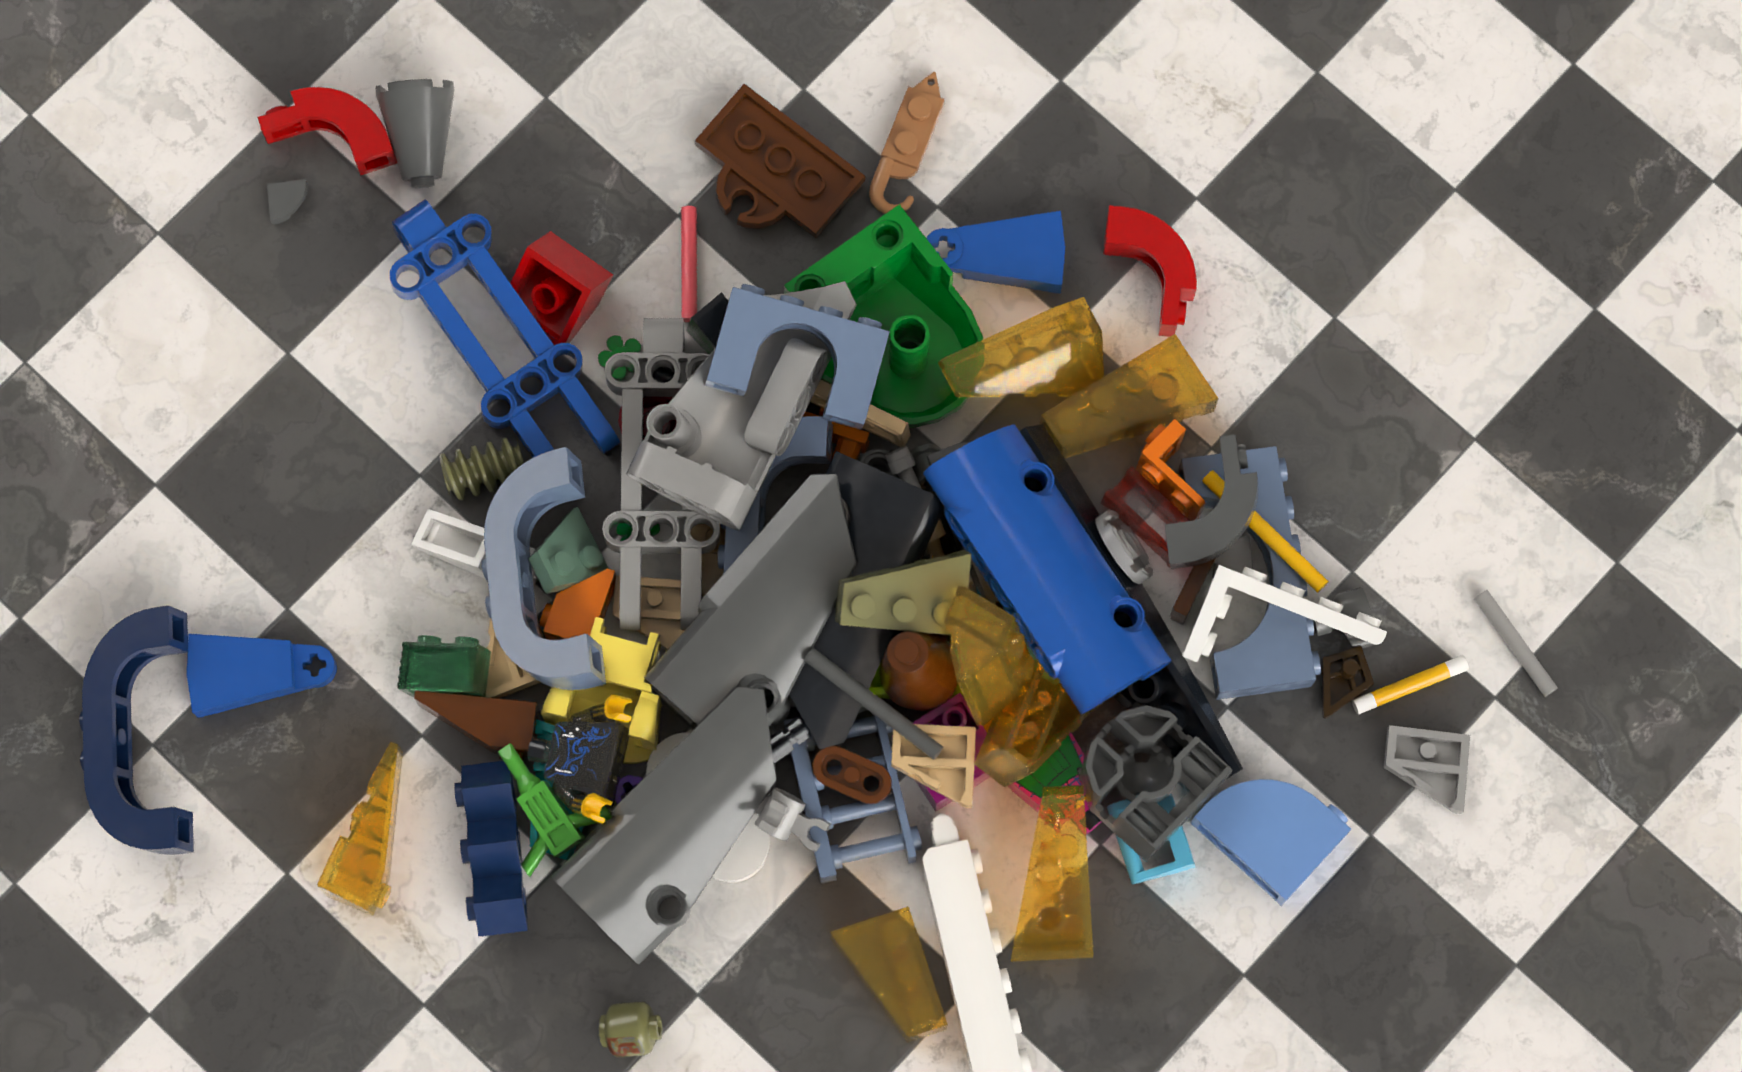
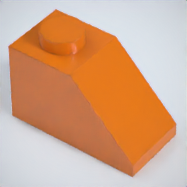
M607 568L557 593L553 604L547 603L540 619V626L544 627L545 638L547 640H562L583 634L590 636L595 617L604 619L615 590L616 572Z

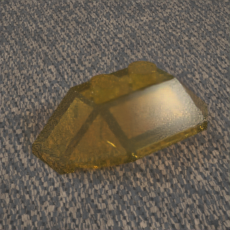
M958 586L945 618L947 633H952L951 655L956 681L976 724L984 726L1020 696L1025 681L1030 680L1032 677L1034 659L1029 653L1025 637L1021 634L1013 615L967 587Z

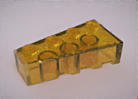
M1176 334L1041 414L1039 424L1044 425L1065 459L1109 445L1110 442L1142 435L1145 431L1155 429L1161 423L1168 426L1174 419L1180 423L1183 419L1199 414L1202 416L1215 411L1219 398Z

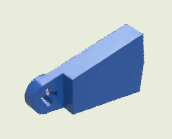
M1061 211L949 229L940 228L932 231L926 237L933 248L939 246V241H947V246L954 248L955 251H949L947 258L942 259L952 272L962 273L963 279L1061 294L1065 257Z
M189 634L186 674L192 713L198 718L312 688L324 687L334 679L337 672V663L334 656L329 650L319 645L293 644L290 640L202 634ZM317 656L322 663H326V668L319 669V676L313 677L310 670H305V666L312 664L313 657Z

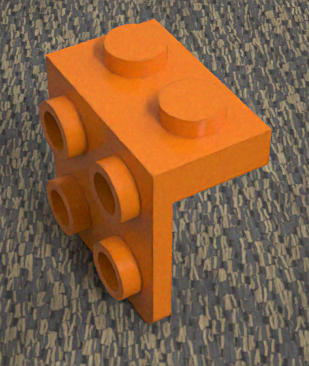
M1174 419L1167 427L1162 423L1159 424L1146 438L1145 442L1147 444L1142 449L1135 473L1138 475L1137 481L1147 492L1152 495L1157 492L1168 502L1166 508L1176 519L1181 522L1185 519L1193 521L1199 519L1206 502L1166 464L1179 450L1187 430Z

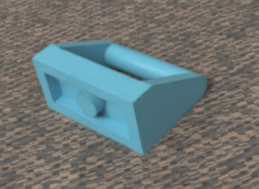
M1172 792L1168 797L1158 802L1167 813L1176 805ZM1126 799L1108 805L1109 815L1111 814L1116 819L1131 802ZM1183 826L1168 839L1175 861L1144 871L1140 856L1116 835L1132 885L1196 867Z

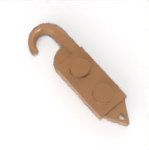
M936 72L931 73L913 88L908 86L881 153V159L870 184L869 196L874 207L884 214L899 205L890 204L884 199V191L889 178L908 179L918 172L943 109L945 99L940 97ZM908 196L904 202L900 203L905 211L912 205L914 201L913 196Z

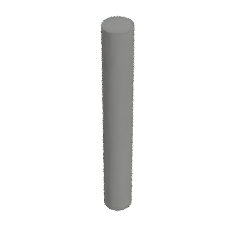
M1486 590L1475 597L1474 600L1544 697L1557 690L1556 684L1489 591Z

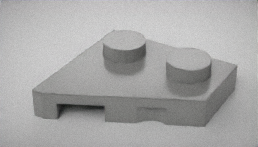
M1389 725L1386 736L1384 768L1455 814H1462L1465 805L1470 735Z

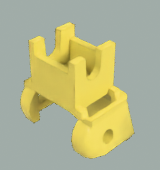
M595 617L590 637L602 646L606 685L583 690H563L552 687L543 704L542 717L544 722L554 726L559 724L563 729H569V731L575 732L574 729L578 726L580 731L575 733L583 735L582 732L587 735L586 737L592 736V738L597 737L591 734L593 726L587 724L616 723L614 731L628 732L624 735L617 763L638 764L649 760L653 750L657 749L662 703L659 695L652 694V684L644 676L657 662L661 649V643L658 641L659 635L650 632L647 645L607 635V629L603 626L604 619ZM611 695L632 699V703H627L623 709V714L631 716L629 723L609 718L597 720L594 714L597 710L604 709L605 702ZM593 729V734L595 736H605V734L601 732L594 733ZM607 736L605 738H610V745L614 747L608 762L615 763L622 736ZM609 739L603 740L604 743L609 744Z

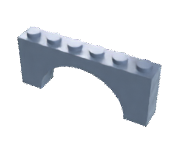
M1276 446L1246 450L1248 468L1240 470L1241 474L1257 472L1258 499L1255 511L1301 554L1299 537L1297 534L1291 535L1289 520L1294 519L1293 501L1291 496H1285L1283 482L1288 480L1285 458H1278ZM1222 453L1183 458L1178 468L1179 476L1205 500V508L1214 509L1220 501L1202 480L1210 471L1214 470L1225 481ZM1248 527L1246 531L1252 536L1264 558L1269 585L1280 589L1282 582L1306 590L1303 597H1307V582ZM1268 602L1261 623L1249 637L1232 648L1213 653L1210 659L1216 700L1312 687L1316 680V675L1321 674L1318 651H1311L1309 636L1314 635L1313 620Z

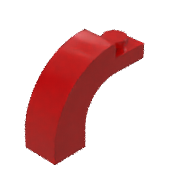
M307 87L292 90L290 92L295 105L290 107L276 106L269 109L265 115L257 117L267 144L309 131H327L339 136L349 145L360 175L397 164L389 137L380 119L365 103L343 91L324 87Z
M1109 205L1103 255L1133 258L1143 262L1153 270L1162 289L1158 336L1174 337L1177 325L1185 324L1187 302L1184 301L1193 302L1197 290L1196 269L1190 251L1179 234L1158 217L1135 208Z

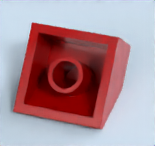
M550 231L527 246L510 284L553 345L572 341L600 304L613 274Z

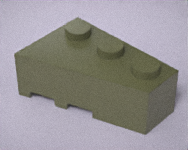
M962 550L941 557L924 559L903 566L840 579L838 583L835 621L839 625L963 636L971 553Z

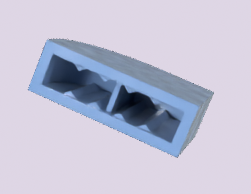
M1265 779L1242 782L1221 791L1205 804L1191 822L1199 832L1281 906L1351 830L1346 824L1348 818L1334 805L1325 806L1314 795L1293 784Z

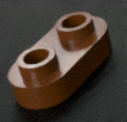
M829 746L819 751L814 758L813 772L817 780L823 785L867 804H877L885 800L891 792L892 778L887 769L841 747ZM834 759L839 760L842 764V770L837 775H831L827 770L828 763ZM869 776H876L879 780V787L873 792L867 791L864 786V782Z

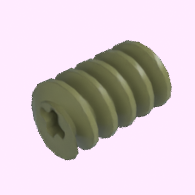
M506 437L502 438L500 451L496 450L491 441L486 442V450L483 455L475 445H472L470 458L467 459L460 449H456L454 462H450L444 453L439 455L448 494L450 496V491H453L459 501L464 500L466 487L470 489L475 497L480 495L482 483H484L490 493L495 492L497 480L499 479L503 483L514 470L524 463L518 437L516 447H513Z

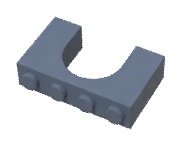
M742 284L741 289L733 287L705 386L744 397L756 354L761 344L768 337L779 331L788 329L807 331L818 337L826 345L833 360V379L822 419L861 430L865 424L890 331L881 329L882 323L869 318L859 317L858 322L842 318L843 312L834 308L820 306L819 311L803 307L804 301L792 296L781 295L780 300L764 296L765 290L753 285Z

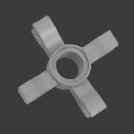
M773 787L770 795L764 798L755 813L759 814L754 824L766 833L784 841H787L790 834L793 833L800 838L805 847L816 852L821 844L811 839L809 835L811 827L818 826L822 830L828 831L832 823L823 818H809L803 815L802 812L806 806L805 802L782 789Z

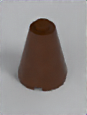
M913 631L903 632L896 635L890 641L883 654L879 667L880 681L886 694L897 705L919 711L932 710L943 705L954 694L960 675V660L951 643L939 634Z

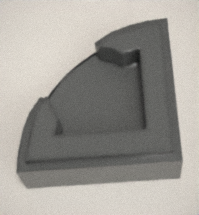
M306 179L267 184L270 221L272 225L287 221L300 207L302 202L305 201L308 191Z

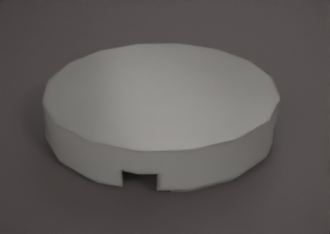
M1108 509L1095 518L1099 534L1108 551L1124 573L1133 582L1141 584L1153 575L1152 568H1145V566L1150 564L1148 561L1149 557L1133 530L1129 526L1127 527L1125 523L1119 526L1115 521L1119 518V514Z

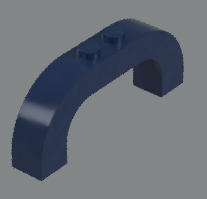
M169 605L144 609L124 618L111 628L96 646L87 665L83 681L82 711L79 717L80 727L83 731V751L80 755V763L84 771V786L90 809L98 823L108 834L121 843L157 854L179 855L194 853L193 812L174 806L148 810L139 801L133 785L131 693L134 682L140 671L156 658L188 653L187 613Z

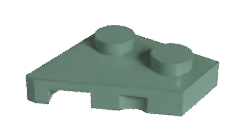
M578 507L573 508L562 518L561 523L529 557V561L546 594L565 590L608 568Z

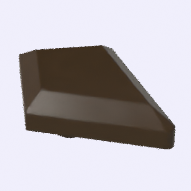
M1361 646L1323 657L1322 711L1324 719L1329 718L1374 685Z

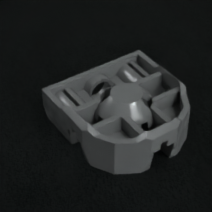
M1147 705L1120 712L1089 741L1079 777L1089 810L1145 862L1216 791L1233 770L1197 736L1194 738L1189 734L1186 736L1181 731L1183 728L1177 724L1178 718L1171 712ZM1109 733H1112L1126 746L1121 755H1118L1103 741ZM1167 734L1184 748L1174 759L1170 755L1166 757L1162 754V748L1157 745ZM1134 754H1151L1147 763H1135ZM1177 783H1179L1188 793L1167 813L1158 802L1168 797ZM1115 787L1123 797L1131 802L1116 819L1111 814H1106L1104 812L1105 808L1100 805L1103 799Z

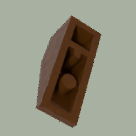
M415 690L414 699L419 707L492 753L498 754L499 750L511 743L522 761H524V757H530L528 756L531 739H537V734H535L536 719L539 720L540 714L537 702Z

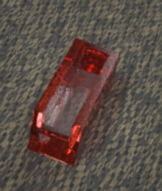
M1131 466L1126 471L1123 479L1113 489H1109L1104 494L1100 504L1117 512L1119 519L1129 526L1170 568L1165 524L1187 522L1190 520Z

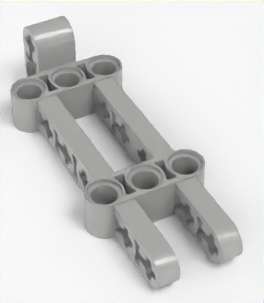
M644 318L643 353H617L611 356L605 365L607 386L613 393L622 396L621 511H615L608 515L602 527L604 540L608 548L620 553V630H640L642 554H681V630H686L699 615L698 606L701 602L702 554L714 550L720 539L718 522L682 506V511H642V484L626 475L643 441V396L674 397L689 380L694 371L710 355L705 353H684V318ZM622 366L629 367L634 372L632 379L624 383L617 382L612 377L615 369ZM659 367H668L674 372V377L669 382L660 383L654 380L652 374ZM624 523L629 525L633 530L631 536L624 541L613 539L610 535V530L616 524ZM663 523L670 526L673 530L671 537L666 541H656L653 539L650 532L655 525ZM697 524H707L712 528L713 535L707 541L700 542L691 536V530Z

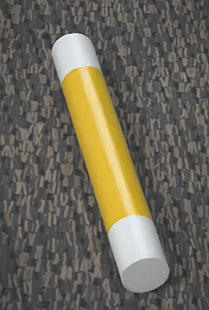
M1461 655L1352 700L1353 708L1359 715L1469 670L1468 663L1465 657Z

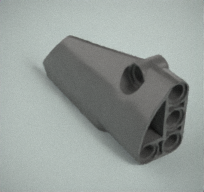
M836 474L810 475L706 593L698 606L699 615L644 676L647 681L696 724L699 725L737 687L762 689L765 692V698L774 696L772 705L767 709L769 726L779 725L788 717L790 713L788 696L806 663L804 658L814 647L837 603L839 580L851 577L858 564L848 530Z
M737 687L613 809L612 817L551 876L584 912L638 965L676 928L686 923L690 916V909L777 781L764 690ZM667 898H677L681 905L679 914L672 919H664L660 914V906Z

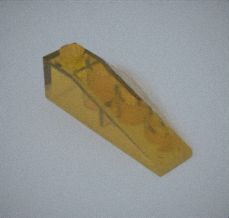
M1082 297L1053 307L939 360L938 365L955 397H1000L1002 394L1023 393L1024 397H1036L1039 393H1057L1058 397H1070L1101 386L1104 383L1102 330L1085 298Z
M390 742L369 781L367 794L371 796L368 802L362 801L360 804H357L351 815V834L348 839L343 836L339 837L317 883V886L328 898L371 916L374 915L377 907L382 909L385 906L392 888L387 884L391 872L403 751L398 744Z

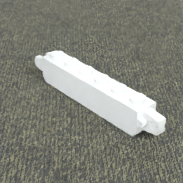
M940 813V815L932 819L933 822H931L932 826L930 827L932 829L934 847L927 849L922 857L921 866L970 1072H1031L1027 1050L1018 1049L1015 1034L1022 1032L1017 1009L1009 1010L1005 995L1012 992L1007 968L999 969L996 953L1002 952L997 928L989 929L986 914L993 912L987 888L980 890L976 875L983 873L978 849L970 850L968 839L959 840L957 828L954 826L955 821H953V817H950V814Z

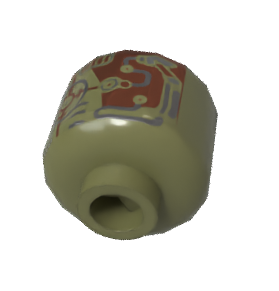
M646 1002L616 1003L611 1005L607 1013L600 1017L599 1036L601 1044L604 1048L608 1047L611 1054L615 1057L647 1055L652 1052L655 1040H661L662 1038L660 1015H654L652 1008Z

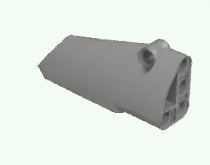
M845 281L804 291L764 295L780 300L781 295L792 296L803 300V307L819 311L820 306L834 308L843 312L842 318L850 320L857 305ZM799 329L779 331L768 337L761 344L756 354L744 397L705 386L714 349L668 404L658 405L650 411L646 420L648 432L641 442L626 475L692 511L740 531L776 455L781 456L789 446L831 359V354L826 345L818 337L807 331ZM670 420H677L676 428L671 433L662 434V428L665 423Z

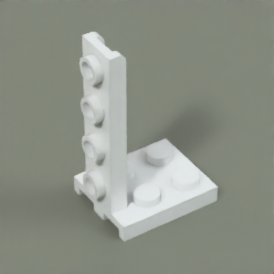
M1219 565L1183 657L1198 662L1200 655L1209 657L1217 637V633L1210 630L1216 617L1224 619L1233 597L1226 594L1228 586L1372 644H1381L1385 639L1387 631L1379 629L1381 620L1361 612L1354 619L1341 613L1343 605L1320 597L1318 604L1303 598L1306 590L1282 582L1280 589L1266 584L1267 575L1248 567H1244L1241 574Z

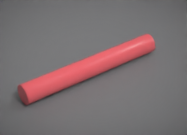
M694 206L681 207L682 318H684V322L688 323L691 317L697 313V208Z

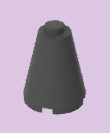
M432 79L395 81L388 83V91L381 85L376 86V98L402 180L411 181V188L435 186L434 180L442 178L454 97V82L443 80V87H433Z

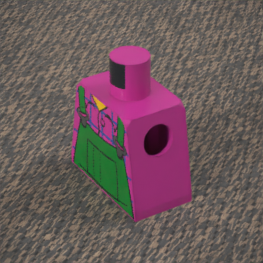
M1069 730L1009 778L1008 787L1056 828L1072 817L1081 829L1088 834L1102 823L1087 806L1086 796L1079 778L1084 753Z

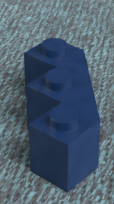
M504 761L461 766V782L454 783L456 805L457 807L464 806L467 819V839L460 840L462 863H470L473 878V896L466 897L468 921H476L478 937L528 931L526 889L523 885L521 865L523 859L520 832L517 826V802L513 775Z

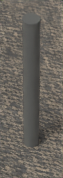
M815 648L808 652L804 658L807 664L934 760L944 748L941 744Z

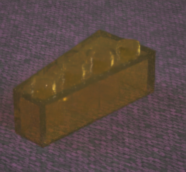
M1084 785L1043 787L1011 950V962L1093 958Z

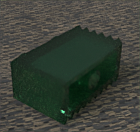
M420 635L417 638V642H403L402 658L400 659L401 666L399 667L400 674L398 675L399 682L397 683L400 691L413 697L415 696V690L486 697L491 651L481 646L478 639L459 636L455 637L454 643H441L442 639L439 637Z

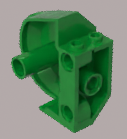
M900 204L784 285V293L825 287L845 281L857 304L850 320L858 322L859 317L869 318L882 323L881 329L890 331L870 404L907 422L909 428L940 422L960 410L975 391L984 367L983 336L972 310L953 287L954 273ZM832 357L821 380L829 384L832 383L834 373Z

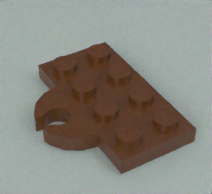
M745 83L695 139V146L723 167L717 178L716 194L720 208L725 216L731 212L732 202L736 197L746 195L754 201L753 207L749 211L740 213L737 218V225L745 228L760 229L774 225L786 215L817 238L865 182L864 174Z

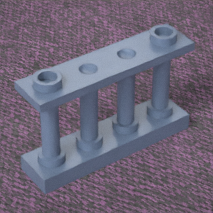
M873 713L871 717L855 720L846 739L877 732L882 755L867 759L887 769L892 778L891 794L880 803L867 804L859 801L829 808L828 805L820 806L817 791L823 790L824 785L815 777L808 754L809 751L815 750L817 744L811 735L802 744L798 745L795 743L792 745L794 749L790 754L801 800L806 803L804 808L805 816L809 818H823L832 823L829 829H833V824L895 810L901 832L900 834L838 848V844H829L827 831L822 830L818 826L811 827L809 831L811 839L821 844L819 849L814 852L821 884L837 881L836 869L843 868V863L905 849L907 861L910 864L916 862V851L922 850L917 825L912 827L909 825L897 771L891 767L892 751L888 733H892L893 728ZM794 718L785 720V721H784V727H785L786 724H788V723H789L790 721H792ZM842 764L828 767L827 770L831 775H837L842 770Z

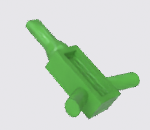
M510 743L499 750L498 754L517 781L518 791L521 795L516 798L540 834L521 864L527 875L531 877L548 849L554 857L562 856L586 839L580 831V827L598 822L584 816L582 812L569 814L549 782L541 781L532 774ZM603 806L600 810V817L604 818L605 821L612 817L611 811L607 806Z

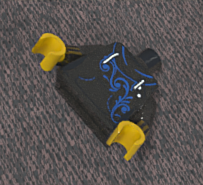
M611 695L605 703L571 715L567 722H557L554 727L552 740L533 737L528 747L529 761L546 764L544 779L553 784L554 795L571 812L586 816L601 824L605 822V819L600 817L602 807L604 805L614 806L629 740V729L615 721L626 723L631 721V716L623 714V709L627 703H632V699L619 695Z

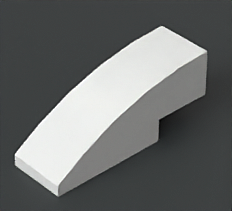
M428 509L411 545L447 563L485 578L482 571V560L486 558L484 528ZM530 547V556H531V555L534 553V551H535V549H534V548H531V547ZM532 567L533 585H535L538 577Z

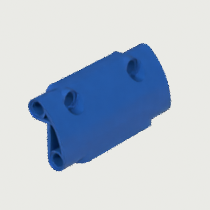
M1015 424L995 430L960 447L929 466L923 472L924 477L945 506V517L964 549L971 553L972 561L1043 669L1053 679H1059L1080 714L1088 712L1137 680L1147 679L1172 661L1145 621L1142 605L1137 600L1129 597L1054 484L1052 470L1038 460ZM1028 477L1037 479L1041 483L1043 490L1040 492L1029 490L1025 486L1024 479ZM1114 613H1126L1132 621V626L1129 628L1119 626L1115 622Z

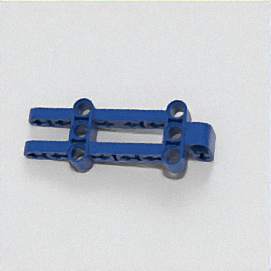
M425 199L392 221L394 232L408 254L392 265L390 270L391 287L399 298L404 300L420 298L486 391L481 400V412L484 421L489 426L496 429L510 426L532 458L554 450L529 412L559 393L603 454L620 443L615 431L578 380L582 372V355L580 350L570 343L553 345L489 254L488 250L492 243V232L489 221L484 216L468 214L446 227ZM478 227L484 231L485 236L478 243H470L463 238L464 232L468 228ZM446 249L452 254V258L445 265H436L430 260L431 254L435 250ZM467 265L471 267L535 358L506 379H504L438 285ZM405 271H413L419 275V280L415 286L403 287L397 282L399 275ZM568 355L575 360L576 366L572 371L560 372L554 367V360L558 356ZM528 377H535L543 383V388L539 393L529 395L521 389V383ZM496 399H502L508 402L511 408L507 415L495 417L488 411L489 404Z

